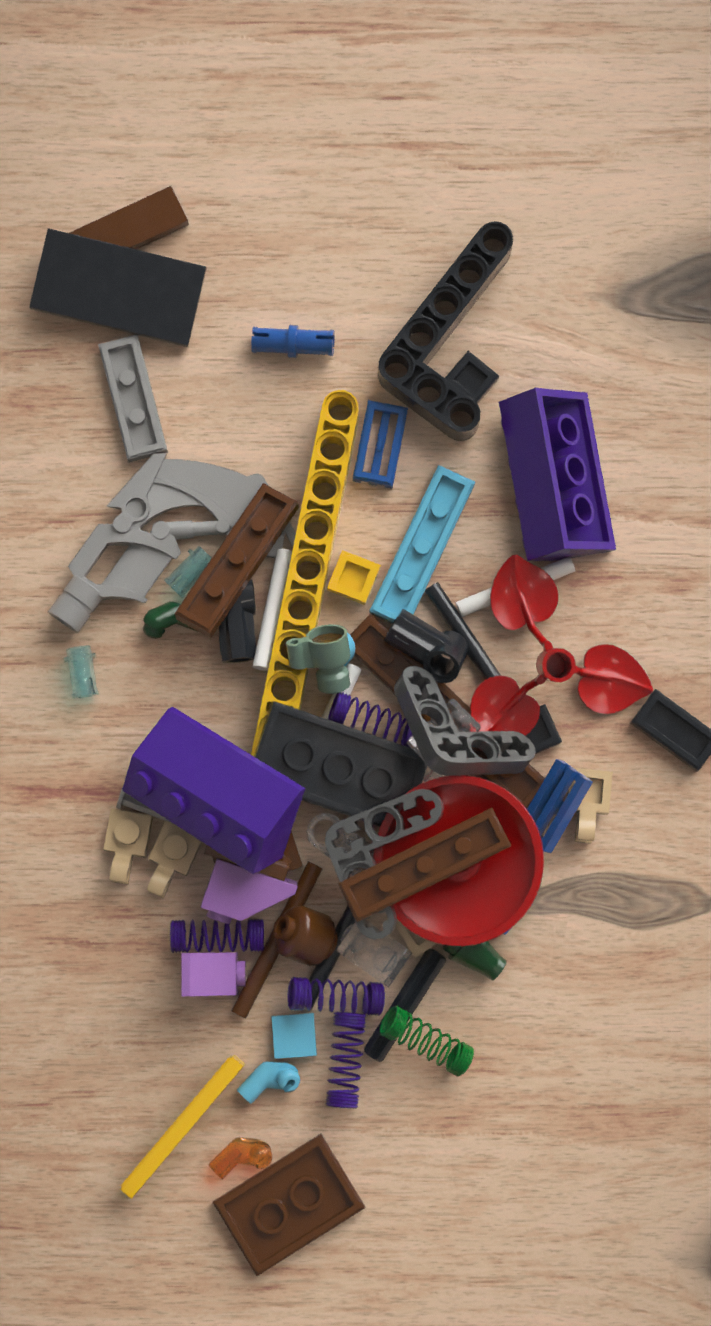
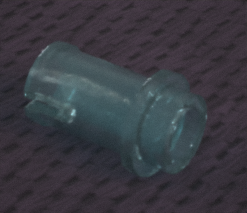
M200 546L194 551L189 549L190 555L164 579L182 598L193 587L212 559Z
M77 646L66 649L67 657H64L63 660L69 666L73 692L72 699L99 695L93 665L96 653L91 652V646Z

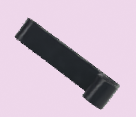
M492 221L479 229L379 359L378 379L380 385L449 438L456 441H465L475 435L480 422L481 411L479 405L471 397L430 368L428 363L508 262L513 245V234L511 229L501 222ZM489 239H497L503 243L504 248L501 251L492 252L483 243ZM465 270H473L479 274L480 279L475 283H466L460 278L459 274ZM440 301H449L453 303L456 310L452 314L443 315L435 309V305ZM425 332L431 337L432 341L426 346H417L412 343L410 337L414 333ZM400 363L405 366L407 373L403 377L393 378L385 370L390 364ZM432 387L439 392L440 397L434 402H425L420 399L418 392L422 388ZM465 411L471 416L473 421L468 426L460 427L451 421L450 416L454 412Z

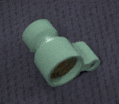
M334 624L321 625L310 630L306 637L292 638L286 642L291 668L299 670L305 668L319 669L316 672L319 691L333 694L349 688L351 684L349 671L344 666L350 659L346 628Z

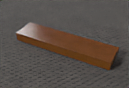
M263 483L176 610V619L212 638L298 510V501Z
M490 808L339 882L338 885L356 922H359L511 847V844L493 808Z

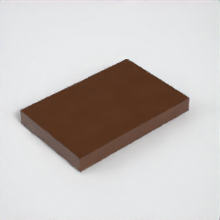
M322 1133L212 1202L256 1276L366 1208Z

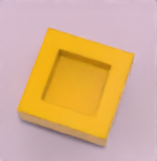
M342 550L327 590L366 605L381 565Z

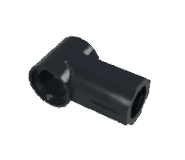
M252 579L219 626L220 653L223 663H240L254 660L256 637L253 616L256 615V604Z
M405 609L400 611L384 638L385 642L423 664L424 669L438 683H448L457 678L469 651L468 643L461 634L454 631L441 632ZM441 654H444L450 657L451 659H447L443 657Z

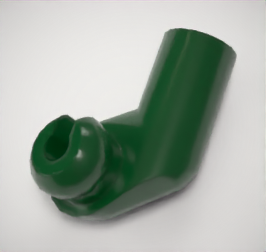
M168 602L153 608L143 618V631L145 635L154 639L161 638L165 633V629L175 624L194 631L197 630L176 619L175 612L181 605L177 602Z

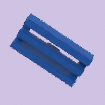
M368 400L353 474L354 482L361 483L363 481L368 482L370 485H384L385 488L393 489L408 407ZM375 411L383 412L371 473L363 472ZM394 414L398 415L387 475L383 476L379 475L390 416Z
M559 759L555 760L527 809L540 832L543 850L548 853H552L593 783V781L565 761ZM575 780L576 782L574 786L572 787L565 801H563L562 799L564 798L565 794L570 788L572 782ZM553 815H556L555 818H554V820L552 821L550 827L548 828L547 832L545 833V835H544V837H543L542 834H543L544 830L546 829L548 823L550 822V820H551V818L553 817Z

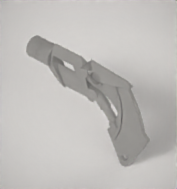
M166 453L153 454L106 506L119 509L122 512L114 519L113 524H98L68 565L73 577L48 612L65 626L79 633L101 600L126 599L146 603L148 599L144 598L171 559H177L181 554L176 540L192 539L193 536L205 535L228 536L262 484L268 485L263 476L260 474L245 476L213 464L181 459H165ZM181 507H205L217 519V521L192 522V520L158 521L153 524L150 533L141 530L145 524L158 515ZM290 522L266 557L276 558L277 549H282L285 534L293 548L296 533ZM108 546H129L102 584H95L86 578Z

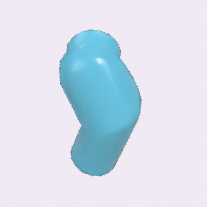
M266 1061L261 1063L236 1090L252 1104L266 1088L282 1089L285 1092L296 1090L300 1084V1076L296 1067L287 1062Z

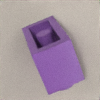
M216 858L201 902V908L208 910L207 917L222 923L230 924L232 918L242 921L295 895L298 887L297 881L288 878L282 881L258 872L251 874L238 865Z
M237 952L181 953V997L238 995V986H246V961H238Z

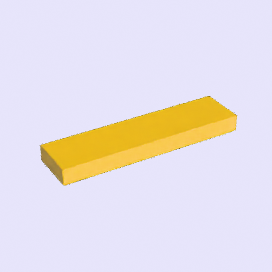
M236 1055L229 1056L120 1185V1190L130 1199L137 1194L245 1066L243 1061Z

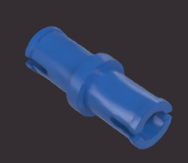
M289 325V329L253 327L252 334H254L251 337L252 353H288V358H297L298 354L334 355V330H301L298 325Z

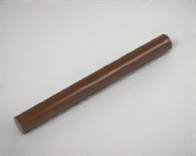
M309 861L307 862L297 882L296 893L289 897L281 915L293 906L305 905L323 868ZM273 930L246 981V986L243 987L231 1010L243 1018H247L279 955L275 945Z

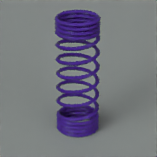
M344 692L336 694L330 708L328 720L343 725L351 705L356 700L355 715L351 728L355 727L362 708L367 704L366 717L361 731L365 732L369 718L377 708L376 724L372 735L375 736L382 717L388 711L387 726L382 738H387L393 720L399 715L398 728L393 742L397 743L401 728L406 722V718L402 721L400 712H396L391 718L389 708H386L381 713L379 704L374 705L370 710L368 701H364L359 707V699L357 697L351 700L350 694L347 695ZM407 723L402 735L401 745L416 749V741Z
M192 919L190 923L188 947H186L185 921L172 920L170 924L171 952L180 953L182 951L184 953L185 951L188 953L191 948L192 937L195 950L198 953L202 949L204 937L208 952H211L214 947L215 934L220 952H223L225 949L227 937L229 948L234 952L237 946L238 932L243 952L247 950L248 943H250L251 952L253 950L255 952L263 951L264 920H248L245 946L243 944L241 922L239 920L236 921L233 946L230 925L225 923L222 947L219 938L218 922L216 920L213 922L212 940L209 947L206 921L203 920L199 948L194 920Z
M292 977L290 979L288 987V1006L290 1010L303 1011L306 1006L307 1010L310 1011L312 1007V988L314 983L318 982L320 990L318 1011L321 1012L323 1009V989L326 982H328L331 988L329 1011L331 1013L334 1011V991L337 983H340L342 988L340 1000L341 1013H344L346 1008L345 992L348 984H351L353 988L351 1002L353 1014L357 1010V990L360 984L364 988L363 1014L380 1016L383 1012L385 989L381 982H369L366 987L363 981H360L355 986L349 980L344 986L339 979L334 985L329 979H326L322 984L318 978H315L311 984L306 977Z
M335 1012V1019L333 1020L335 1026L359 1031L333 1032L332 1035L358 1043L332 1044V1048L356 1054L331 1055L330 1059L357 1066L330 1067L329 1070L356 1078L328 1079L329 1083L354 1089L328 1090L326 1092L327 1103L325 1104L330 1107L357 1109L359 1095L353 1093L358 1092L360 1088L344 1082L358 1081L361 1077L358 1074L343 1070L359 1069L362 1065L358 1062L342 1058L363 1056L362 1052L346 1047L360 1046L364 1044V1041L345 1035L363 1034L365 1032L363 1028L366 1027L364 1025L366 1024L365 1017L367 1016L358 1013Z

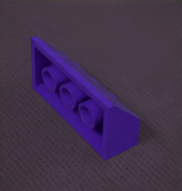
M535 387L499 401L501 425L505 435L508 464L512 474L516 496L515 503L519 513L523 535L522 542L527 561H557L567 557L576 558L616 550L587 392Z
M171 707L167 709L133 753L122 791L251 874H255L282 859L305 788L178 709Z

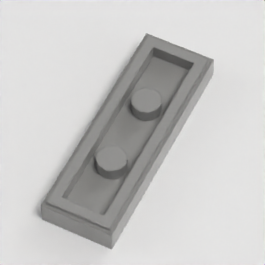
M138 335L98 344L128 462L145 459L153 454L168 453Z

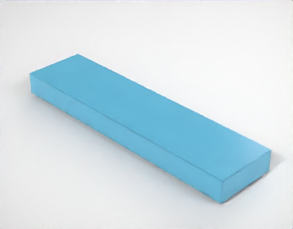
M438 465L370 608V614L392 624L402 609L414 615L475 486V481Z

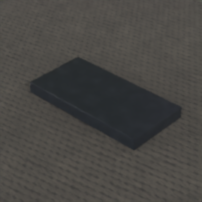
M48 228L29 308L39 312L188 347L207 267Z
M275 701L271 703L254 755L255 758L303 786L305 791L301 801L349 817L403 796L422 783L427 769V765L418 750ZM388 812L377 814L373 820V825L381 827Z

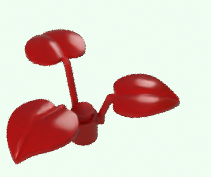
M517 554L510 556L502 564L491 587L490 605L492 613L497 622L508 630H516L527 624L529 631L542 645L544 651L539 654L536 660V669L539 675L521 688H519L514 679L507 676L489 677L477 686L470 703L472 732L515 731L526 736L535 727L540 715L538 702L531 696L526 695V693L534 687L542 685L546 680L564 682L570 679L573 674L582 676L577 686L578 695L587 708L601 714H611L624 710L639 699L651 694L653 686L639 662L628 652L617 646L601 644L589 648L584 655V668L576 666L575 659L569 651L553 648L552 643L538 630L534 621H545L556 610L559 594L555 582L543 569L526 561Z

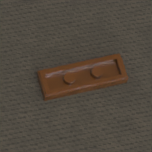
M169 186L70 232V234L138 249L188 226L189 222L172 186Z

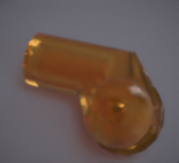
M237 1137L208 1165L216 1175L224 1179L238 1164L264 1169L270 1165L273 1156L271 1147L265 1141L257 1138Z

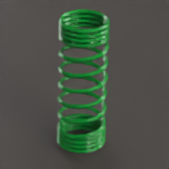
M394 1006L387 1012L381 1023V1036L391 1041L398 1038V1045H402L410 1035L413 1022L419 1021L420 1026L415 1030L408 1042V1050L410 1051L415 1048L421 1037L423 1027L428 1026L430 1031L424 1036L418 1046V1056L424 1054L430 1044L432 1033L437 1031L439 1032V1037L430 1046L427 1060L431 1061L436 1056L441 1046L442 1037L447 1036L449 1042L441 1049L436 1060L437 1066H441L446 1061V1071L457 1077L463 1075L468 1070L474 1058L472 1046L460 1042L457 1038L451 1040L450 1034H442L439 1028L432 1029L430 1023L423 1024L419 1017L413 1019L410 1012L399 1006ZM409 1027L406 1036H405L404 1039L401 1041V1039H402V1037H403L405 1031H406L407 1028ZM418 1033V1036H417V1038H416L414 1044L411 1046V1043H412L414 1037H415L416 1034ZM427 1037H428V1040H427V1043H426L425 1047H424L423 1050L420 1052L423 1043L425 1042V1040H426ZM456 1041L458 1044L450 1052L452 1042ZM438 1042V1045H437V1047H436V1050L434 1051L433 1055L430 1057V1054H431L432 1049L434 1048V1046H435L436 1043ZM448 1047L444 1058H443L442 1061L439 1063L440 1058H441L443 1052H444L445 1049Z

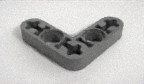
M416 666L407 667L396 681L394 692L422 758L433 772L445 776L521 773L535 757L536 751L533 743L519 732H458L438 685L427 670ZM421 714H425L433 718L437 722L438 726H433L427 723L422 718ZM471 747L480 749L486 754L488 759H483L476 755Z
M415 790L330 826L326 832L325 844L339 881L350 878V874L356 868L368 869L376 865L372 850L438 823L444 810L443 801L439 795L431 790ZM423 796L425 801H433L435 803V808L430 810V819L425 821L422 815L411 817L408 821L412 824V827L405 830L404 818L396 808L398 804H404V811L411 810L418 806L417 798ZM380 812H389L396 819V829L387 837L379 836L373 829V820ZM364 819L365 831L373 841L372 844L366 846L365 837H362L351 843L352 850L350 852H347L344 847L335 846L334 840L340 837V829L344 828L346 833L362 830L357 821ZM393 905L378 912H386L388 920L382 923L383 931L378 932L375 926H367L366 919L371 917L369 916L356 922L360 932L371 939H381L391 934L397 923V916Z

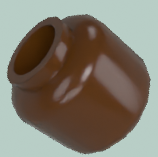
M302 905L289 908L276 920L273 928L276 949L280 955L308 966L318 965L323 960L328 959L335 951L338 941L335 925L330 916Z

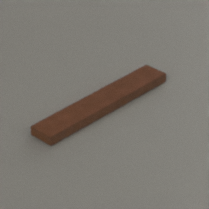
M370 614L350 634L355 643L354 657L395 695V683L407 667L416 666L423 669L424 667L420 662L385 642L384 638L388 630ZM436 682L458 732H472L470 707L447 685ZM421 714L422 718L427 723L433 726H438L437 722L433 718H431L428 715ZM471 747L476 755L483 759H488L486 754L480 749ZM530 764L521 773L480 775L483 779L509 791L526 809L545 779Z

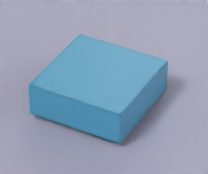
M314 1013L272 1016L274 1059L317 1056Z

